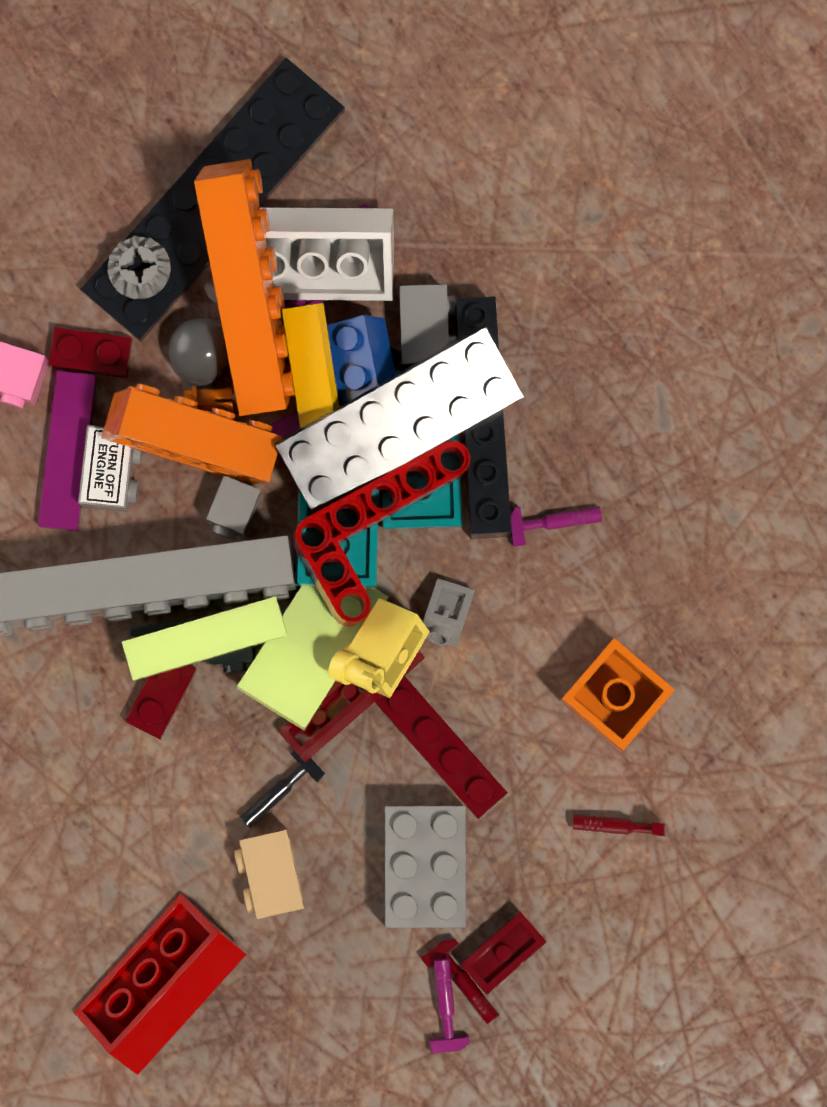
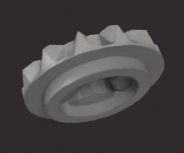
M133 236L130 239L119 242L113 252L109 254L107 272L114 288L126 297L133 299L152 297L159 293L168 282L171 271L168 254L164 247L152 238ZM135 252L139 253L143 263L153 265L143 270V276H141L142 283H139V279L134 271L122 270V268H128V266L134 264Z

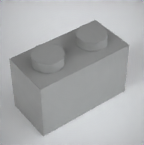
M447 284L400 286L402 370L409 368L456 341V334L448 333V319H455L456 313L455 295L447 296Z

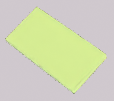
M301 586L282 616L288 636L265 642L237 685L238 690L302 730L306 729L335 683V680L329 676V665L332 658L338 651L345 649L349 643H352L362 626V622L353 627L339 624L332 616L316 586ZM365 588L371 601V609L378 598L385 601L388 600L389 596L376 588ZM346 597L341 601V609L345 615L356 617L361 613V604L353 597Z

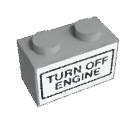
M87 425L78 504L82 508L129 513L130 503L136 504L138 500L139 480H133L134 465H141L143 451L101 439L104 427Z

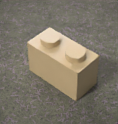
M288 830L239 840L241 849L234 850L239 874L246 872L250 888L243 889L248 913L255 912L256 918L261 919L304 909L305 904Z

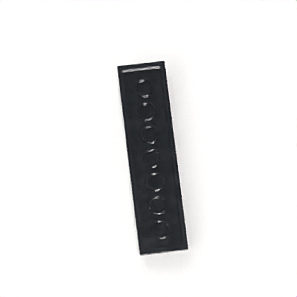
M285 58L125 238V240L133 236L152 238L164 247L171 264L170 277L164 288L156 295L146 299H133L122 295L114 288L107 272L108 258L80 289L82 293L141 343L210 265L194 180L204 166L251 159L253 170L259 169L261 174L263 193H258L259 205L261 207L345 112V107L288 58ZM135 252L134 264L128 266V268H122V270L134 271L139 279V283H142L141 276H143V270L153 265L143 263L139 253Z

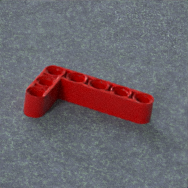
M458 441L444 442L310 515L299 523L293 534L294 548L332 616L339 624L347 627L356 626L368 616L371 609L370 598L340 544L462 476L470 464V454L464 444ZM446 452L455 454L460 461L459 469L452 471L444 468L440 460L441 454ZM411 471L420 472L425 477V487L420 490L411 488L407 484L406 474ZM376 490L386 491L391 497V506L385 509L376 507L372 502L371 493ZM341 509L352 510L356 514L357 524L350 528L341 526L336 518L337 511ZM309 527L317 529L322 535V543L316 547L306 545L301 537L302 531ZM327 562L337 564L342 571L341 579L336 582L327 581L322 576L321 566ZM353 597L360 602L361 613L359 616L349 617L343 613L341 609L343 598Z

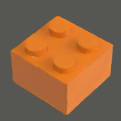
M613 638L563 696L560 702L617 751L622 752L672 695L675 689L618 640Z

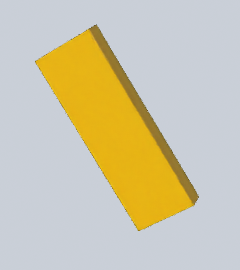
M323 303L282 309L300 428L339 407Z

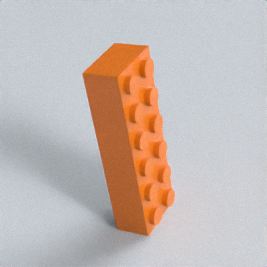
M251 159L204 166L194 180L239 416L287 409L291 396H295L291 365L288 360L285 326L281 323L280 310L285 307L281 286L275 287L273 280V271H277V259L274 248H267L266 232H270L269 216L267 209H260L258 193H263L259 169L253 170Z

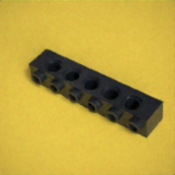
M496 297L456 299L457 340L485 326L499 351ZM503 409L464 430V445L470 454V464L466 470L471 539L510 537L512 532Z

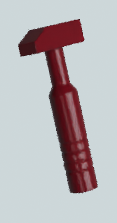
M574 814L573 830L624 835L636 832L666 837L667 824L636 823L625 818Z
M456 939L442 941L421 959L430 968L434 965V959L449 958L450 971L454 983L471 1005L474 1006V1009L485 1023L489 1024L499 1016V1013L468 973L460 969L448 954L459 945Z

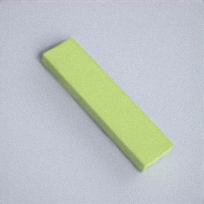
M275 596L122 642L132 679L136 681L288 635Z

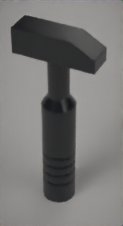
M295 750L290 753L300 766L287 778L280 779L257 802L247 809L240 818L251 828L291 792L292 786L306 773L317 783L321 781L326 774L312 758L304 762Z

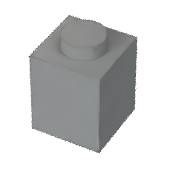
M223 476L206 518L208 524L214 526L212 532L233 541L236 535L245 538L263 495L261 490Z

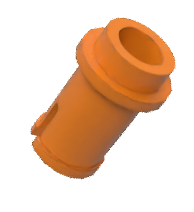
M192 386V390H184V398L198 403L196 409L212 411V408L233 412L232 401L216 402V399L232 398V387L196 390V386Z

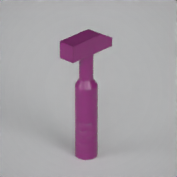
M600 506L546 514L542 518L522 521L521 508L515 507L511 513L513 547L526 545L524 534L526 530L539 528L552 530L602 522Z
M437 958L434 959L438 1010L443 1020L444 1037L430 1039L431 1054L460 1051L470 1044L469 1035L454 1036L452 1018L455 1014L450 959Z

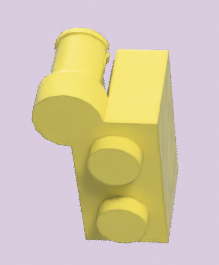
M378 598L368 616L362 621V626L352 643H349L345 649L338 651L332 658L329 665V676L331 679L344 685L352 683L372 694L377 692L391 698L430 631L418 614Z

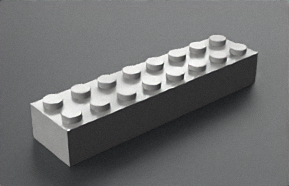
M288 536L0 573V636L14 634L13 628L21 626L29 629V632L53 629L52 622L64 621L65 624H69V627L92 624V617L104 616V618H108V621L132 619L131 612L143 610L148 616L171 614V607L184 605L187 611L205 610L211 608L210 602L224 600L226 606L243 605L250 603V596L264 595L265 599L275 596L277 600L289 598L288 591L297 590L291 543Z

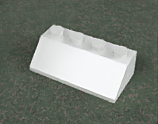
M266 208L270 222V232H266L267 248H274L277 259V271H273V280L275 287L281 286L284 300H393V209Z

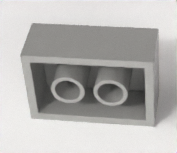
M385 806V928H466V806Z

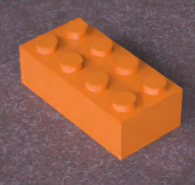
M137 384L136 387L128 386L126 390L114 393L101 439L222 477L227 476L247 485L270 482L278 454L274 443L283 437L271 433L272 426L254 420H249V424L234 421L235 414L217 408H212V411H202L196 409L198 405L196 401L184 397L175 396L174 400L159 397L160 390L143 384Z

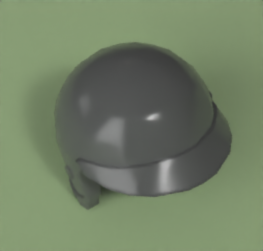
M202 317L179 324L180 326L173 333L169 344L170 362L176 375L189 385L203 386L231 372L220 320Z

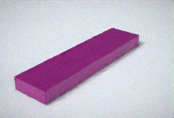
M64 371L56 372L38 527L79 532L82 507L78 504L87 425L92 423L96 375Z

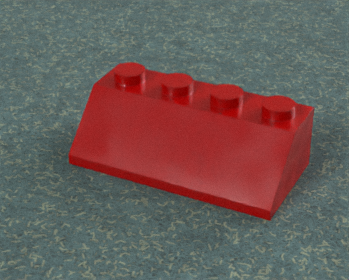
M181 893L73 1013L112 1057L139 1075L247 954Z

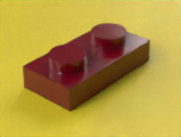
M54 327L48 365L50 368L128 378L133 339L131 337Z
M187 665L149 676L125 722L162 740L197 669Z
M520 911L460 965L487 995L547 941Z

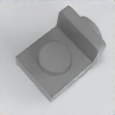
M437 578L423 623L430 631L426 639L439 646H458L474 596V589Z

